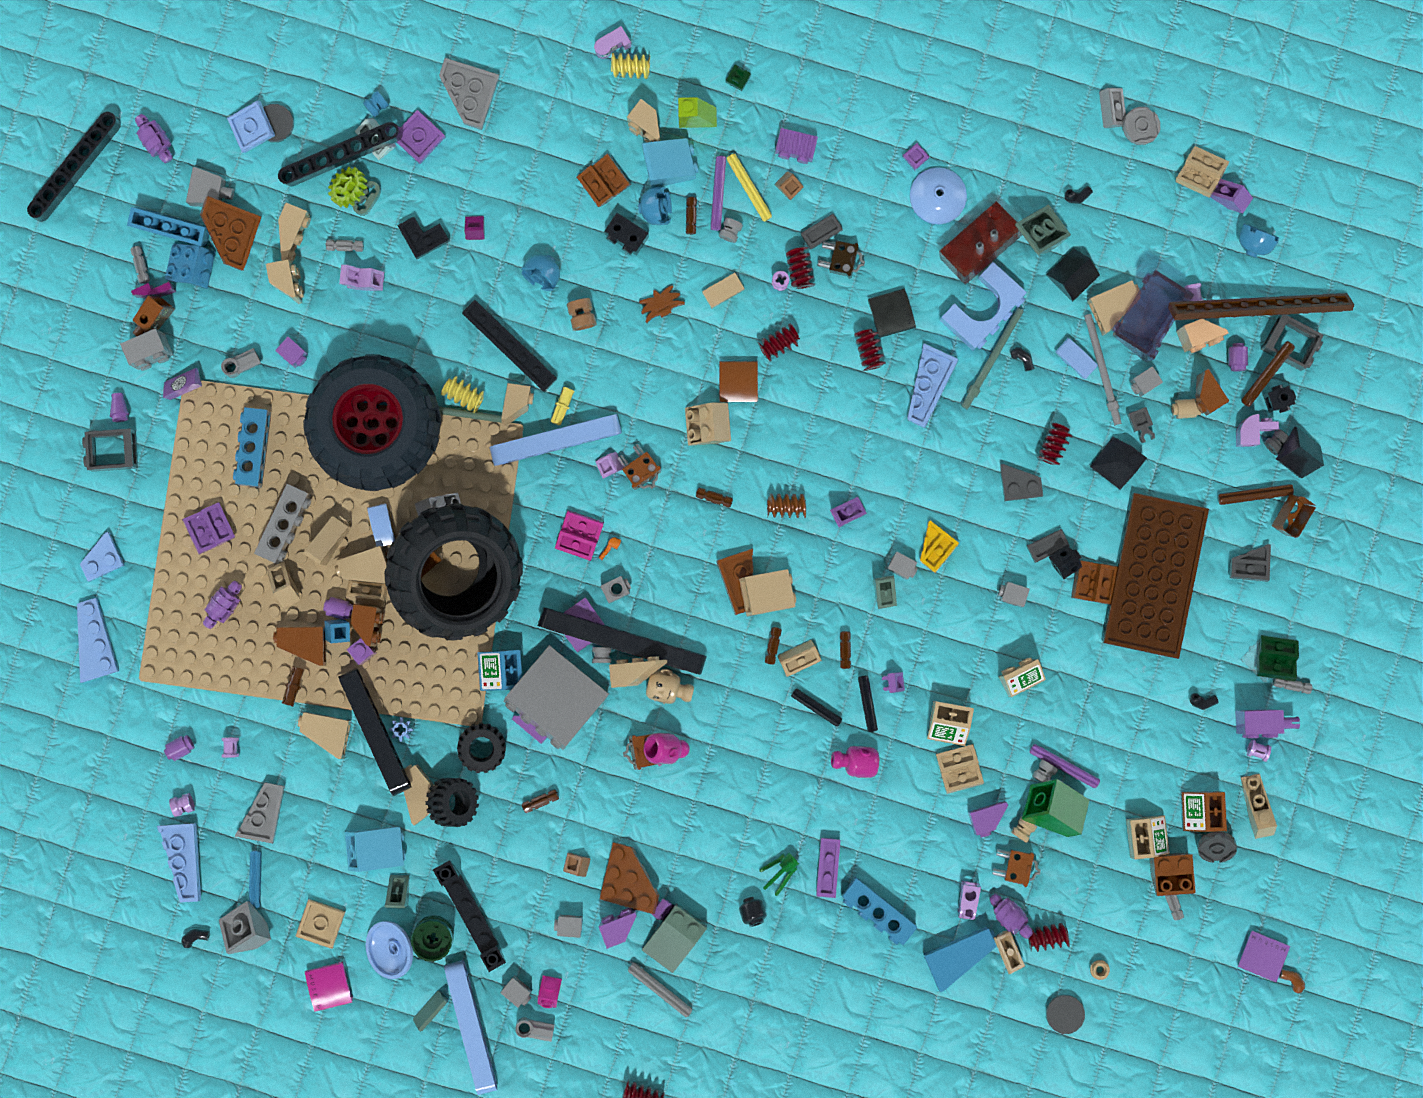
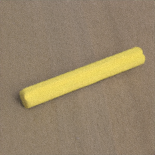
M735 153L729 155L727 161L764 222L769 220L772 214Z

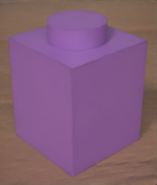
M289 337L275 350L294 368L302 366L307 360L306 356L308 354Z
M361 638L346 649L358 665L364 664L377 653L372 646H366Z

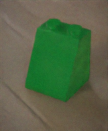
M1058 779L1032 784L1029 788L1022 820L1066 837L1082 835L1090 800Z

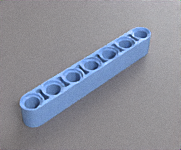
M615 414L493 445L489 449L494 466L615 436L621 434L622 431L618 415Z
M464 960L445 964V974L476 1092L478 1095L496 1091L497 1082Z

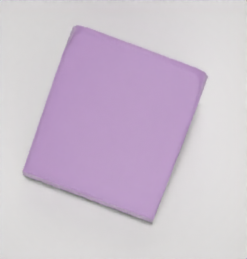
M616 452L595 461L603 479L623 469V466L617 459L619 456Z

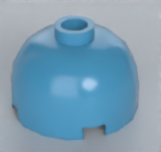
M665 187L649 189L644 193L641 202L638 204L639 213L642 214L649 224L668 225L671 219H668V213H672L671 198L669 192H664Z
M1246 224L1243 225L1239 235L1241 246L1247 250L1245 254L1255 258L1257 255L1264 256L1271 253L1280 239L1273 234L1270 235L1266 231Z
M534 255L525 262L521 269L523 270L521 272L523 277L532 285H535V282L539 283L544 291H553L560 278L559 267L555 259L550 255Z

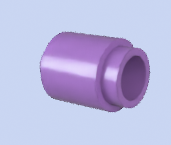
M1234 343L1232 347L1228 348L1231 371H1246V366H1248V347H1245L1244 343Z
M330 597L329 600L326 599L323 611H326L327 616L342 620L350 619L353 604H349V601Z
M188 735L180 736L165 744L166 749H164V753L169 760L173 759V761H176L191 753L195 746Z

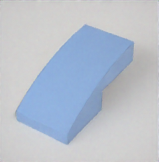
M1069 338L1055 351L1082 379H1086L1098 366Z
M387 504L368 507V515L376 546H386L392 542L394 543L396 539Z

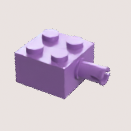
M1283 710L1235 711L1236 734H1242V738H1259V734L1266 738H1277L1278 734H1284V729L1300 728V724H1292V722H1300L1299 717H1284Z

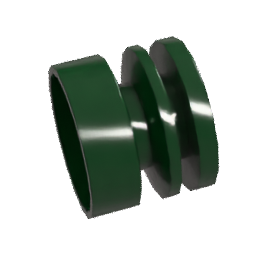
M430 915L424 917L417 923L411 937L413 952L425 961L434 962L444 958L453 943L454 931L452 925L441 916ZM432 933H436L437 938L434 941L429 936Z

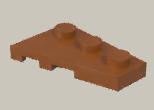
M753 549L716 561L735 615L746 612L739 579L753 576Z

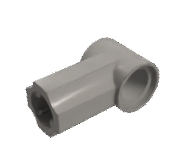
M253 348L233 358L225 359L221 364V369L228 377L235 378L240 373L260 365L261 361ZM235 364L236 369L231 373L227 372L228 365Z
M523 1017L516 1023V1033L522 1038L529 1037L551 1042L555 1024ZM527 1023L530 1029L527 1032H522L519 1029V1025Z

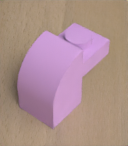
M341 265L339 284L355 290L383 291V271L373 268L360 269L350 265Z
M1259 414L1244 419L1236 431V447H1255L1260 445V431H1276L1279 429V422H1273L1272 418H1263L1259 422Z

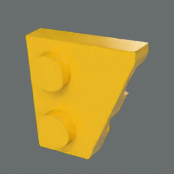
M930 520L920 562L936 573L959 545V542Z

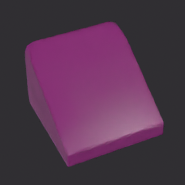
M484 216L465 217L464 231L466 240L485 239Z

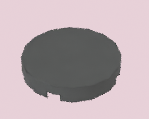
M270 104L263 107L275 134L274 137L267 141H284V139L292 134L294 129V119L290 111L279 104Z
M1225 832L1208 833L1197 844L1199 856L1211 863H1214V861H1219L1220 863L1228 861L1237 852L1235 838Z
M1059 995L1054 997L1047 1006L1046 1019L1056 1032L1071 1034L1083 1025L1085 1010L1075 997Z

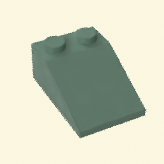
M1049 204L1015 224L1037 255L1048 253L1071 236Z
M676 903L642 951L673 973L704 934L707 925Z

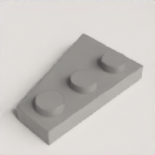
M264 783L235 837L274 843L285 786Z

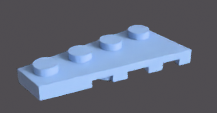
M923 344L908 421L926 428L958 363L957 358Z
M94 598L78 603L80 683L119 672L98 599Z
M196 823L157 826L158 832L162 836L163 849L166 850L169 868H171L174 876L173 882L179 902L201 901Z

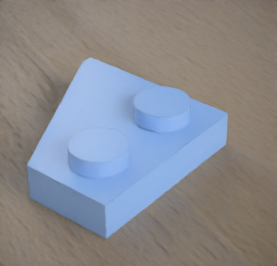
M106 532L80 563L88 582L125 566L110 532Z

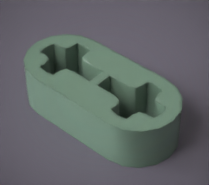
M374 181L366 182L365 185L367 189L375 186L376 193H371L367 197L369 191L365 189L363 190L365 195L359 197L361 201H354L353 209L360 216H365L370 212L381 194L379 185ZM366 199V202L364 203L366 209H361L359 211V207L357 206L358 203L362 204Z

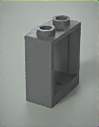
M1286 314L1278 316L1261 350L1275 357L1279 350L1275 349L1274 346L1286 325L1312 339L1301 362L1289 356L1285 363L1300 371L1310 368L1314 361L1312 356L1315 351L1318 352L1323 344L1321 340L1324 335Z
M117 429L85 432V437L82 438L83 448L86 449L83 463L88 471L138 468L135 430ZM123 436L125 463L96 465L95 438Z

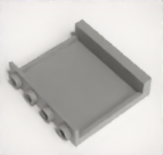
M549 645L507 694L504 702L510 711H516L521 715L520 719L523 722L532 724L539 735L549 738L551 740L550 743L555 748L564 750L609 694Z

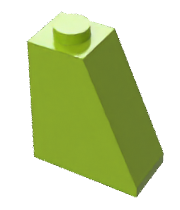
M698 97L678 98L679 128L717 127L716 107Z

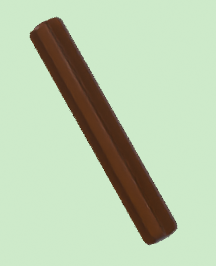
M1289 341L1284 343L1241 401L1244 405L1248 407L1252 405L1295 349L1294 344Z
M1292 484L1222 493L1218 494L1219 505L1289 496V494H1294V488Z

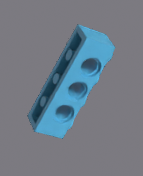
M131 207L127 226L198 246H207L209 232L205 225L140 207Z
M244 407V412H241L240 423H242V431L238 433L240 447L235 455V460L238 463L237 469H234L233 480H235L237 485L262 488L271 412L268 410ZM252 424H257L258 426L255 433H250L249 428ZM250 443L255 444L253 452L247 451V446ZM247 462H252L253 468L251 471L247 472L245 470V464Z
M856 877L841 894L844 898L843 903L851 909L853 906L859 910L858 915L866 921L871 919L874 922L873 926L881 933L886 931L890 935L888 938L896 945L899 942L904 945L917 929V926ZM865 895L868 897L866 905L858 904L860 896ZM879 907L883 909V915L877 918L873 916V911ZM891 920L898 921V927L894 930L888 928V923Z

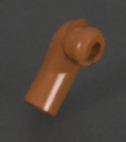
M1281 970L1279 978L1291 981L1293 991L1295 993H1302L1305 989V982L1297 972Z

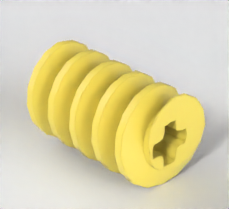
M612 53L611 72H613L615 78L618 77L620 72L622 78H625L627 73L629 78H633L634 73H636L637 79H640L643 73L644 78L648 79L650 56L646 60L645 55L642 54L639 60L637 54L634 55L633 59L627 54L626 58L623 59L622 53H620L616 59L615 54Z
M457 376L452 380L449 378L442 389L441 395L445 396L447 394V399L449 400L454 397V403L457 404L461 401L460 406L465 407L467 405V410L469 411L474 408L475 414L483 401L484 391L477 394V387L471 391L470 383L464 387V380L457 383Z

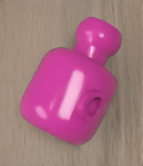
M669 733L651 734L644 743L646 759L658 766L676 763L679 758L686 757L690 751L689 744L686 741L679 740L674 734Z
M850 746L846 754L841 751H834L832 753L831 766L834 769L844 767L847 774L852 777L872 778L878 773L879 753L872 747Z

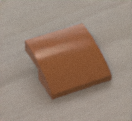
M606 154L597 163L590 165L577 176V179L598 207L603 206L632 185L610 154Z
M719 361L720 402H758V361Z
M1080 560L1083 567L1075 572L1071 598L1111 605L1118 567Z

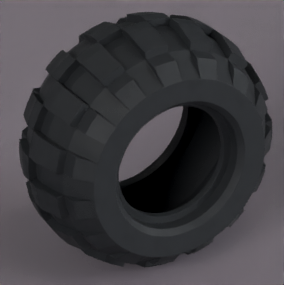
M454 503L446 504L439 508H429L421 512L420 516L413 521H408L399 530L400 534L395 542L391 543L387 553V565L384 576L390 601L408 625L432 638H445L451 641L463 640V637L471 635L476 637L487 632L488 627L496 621L500 623L509 613L507 611L513 601H516L521 586L519 584L523 574V562L515 538L500 520L481 508ZM452 541H468L475 548L479 558V570L474 582L463 592L450 596L436 594L425 587L421 581V572L431 553L438 547Z

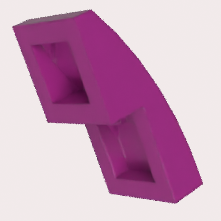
M170 282L156 288L147 283L131 291L132 295L137 298H147L148 296L163 297L176 292L173 284Z

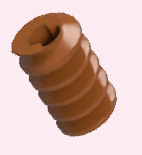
M769 494L767 499V518L770 512H772L774 518H776L778 512L781 518L784 517L785 512H787L789 518L792 517L793 513H795L797 518H799L800 513H803L804 518H806V499L804 495L800 494L799 499H797L796 494H792L790 499L788 494H785L782 499L781 495L777 494L776 499H774L773 494Z

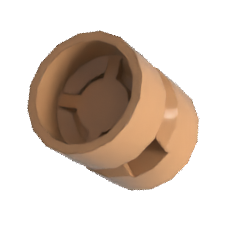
M590 298L578 299L567 303L568 313L573 317L570 320L573 331L585 330L597 325L595 315L591 313L593 307Z

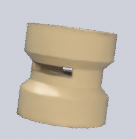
M1021 816L1018 820L1019 824L1012 829L1011 833L1027 843L1030 839V834L1035 832L1037 826L1022 820Z

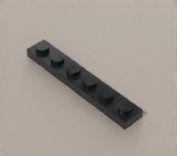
M476 300L462 312L483 335L544 393L557 380L536 357Z

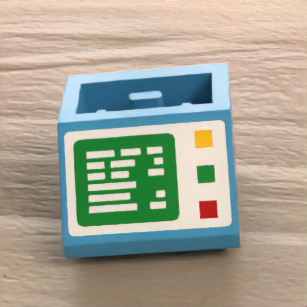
M520 650L477 652L480 691L512 690L522 678Z

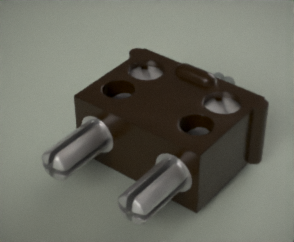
M837 240L836 244L822 243V248L834 250L831 262L819 260V267L828 268L830 273L847 276L848 279H851L853 272H857L861 266H864L865 261L862 259V253L858 251V243L850 244ZM857 254H859L861 264H859L857 268L854 269Z

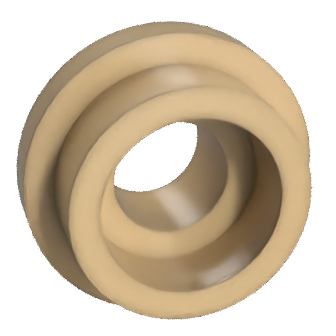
M1096 960L1091 964L1090 973L1095 979L1103 980L1109 975L1110 968L1105 961ZM1098 966H1102L1103 971L1101 973H1097L1096 971Z

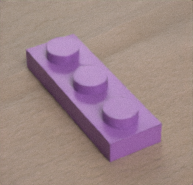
M821 838L816 896L836 898L840 839Z

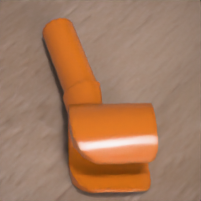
M616 537L611 538L599 558L603 560L611 548L617 550L621 540Z

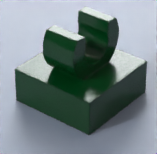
M734 65L726 79V83L743 91L751 77V73Z

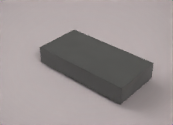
M831 214L803 231L801 236L809 249L812 250L842 232L843 229L834 214Z
M1062 529L1026 547L1034 563L1053 555L1067 544L1068 546L1070 545Z

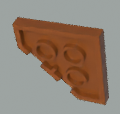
M206 196L200 216L223 264L244 271L261 216Z
M613 842L600 899L655 914L659 893L652 885L646 869L636 856L635 849L631 846Z

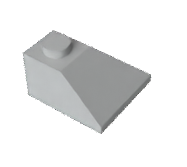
M246 901L219 919L227 954L257 949L271 940L267 922L249 901Z

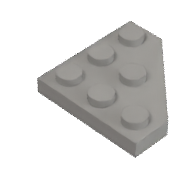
M445 58L439 77L464 125L483 130L500 76Z

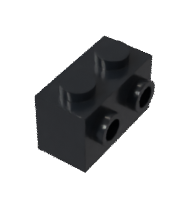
M619 213L615 214L604 231L609 242L614 245L616 243L623 246L622 250L629 255L633 253L637 256L649 238L648 232Z

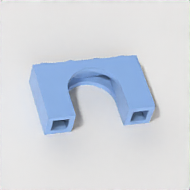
M994 262L979 276L978 280L996 296L998 301L996 315L987 321H976L966 315L956 304H953L940 319L972 351L976 347L980 350L987 342L985 338L990 333L993 336L1000 328L998 326L1000 321L1003 319L1006 322L1013 314L1011 312L1014 306L1019 308L1026 300L1024 295L1027 292Z

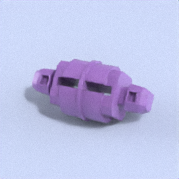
M144 114L138 115L135 118V122L140 128L136 134L143 147L146 148L152 157L159 155L162 162H170L173 156L170 150H168L171 142L166 132L156 120L149 122V119Z
M234 580L228 586V589L221 586L214 596L211 597L207 607L204 609L209 614L203 621L205 627L211 629L217 624V621L224 623L234 613L241 600L236 595L242 589V585Z
M998 894L990 897V903L995 908V917L1001 923V926H1004L1014 935L1019 932L1026 939L1032 936V929L1027 925V914L1020 906L1009 898L1003 901V898Z

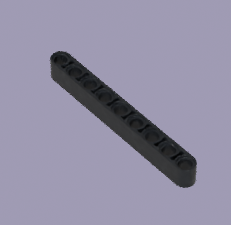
M545 607L542 608L537 626L641 658L647 659V657L659 656V660H667L665 665L699 675L702 674L707 656Z

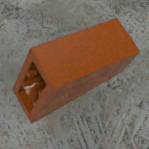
M325 627L276 628V632L273 634L276 647L316 665L326 666Z

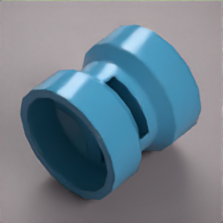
M378 91L374 92L370 99L362 102L374 118L381 109H386L389 106Z

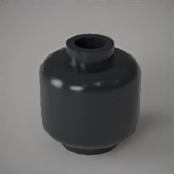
M749 897L744 899L743 904L739 907L744 924L754 927L764 923L767 913L762 900Z

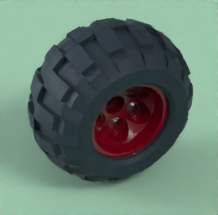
M366 354L365 356L345 359L320 377L318 384L307 399L303 428L309 446L308 449L325 473L346 486L365 491H379L398 487L416 474H419L426 467L427 462L438 446L441 413L436 396L427 381L415 369L396 358L378 354ZM363 401L368 402V408L360 411V403ZM381 402H387L388 406L384 411H379L378 409ZM352 418L358 419V424L355 427L349 426V421ZM393 418L396 419L397 425L394 428H389L388 421ZM377 419L379 422L378 426H373L371 429L369 426L370 421ZM361 435L367 436L365 444H359L358 438ZM386 435V443L379 445L378 437Z

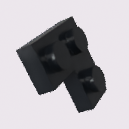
M415 217L397 225L416 259L450 242L440 224L424 233Z

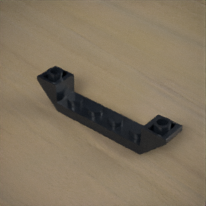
M450 860L434 868L433 872L439 883L447 890L481 952L480 957L488 972L505 964L506 960L500 945L462 875Z

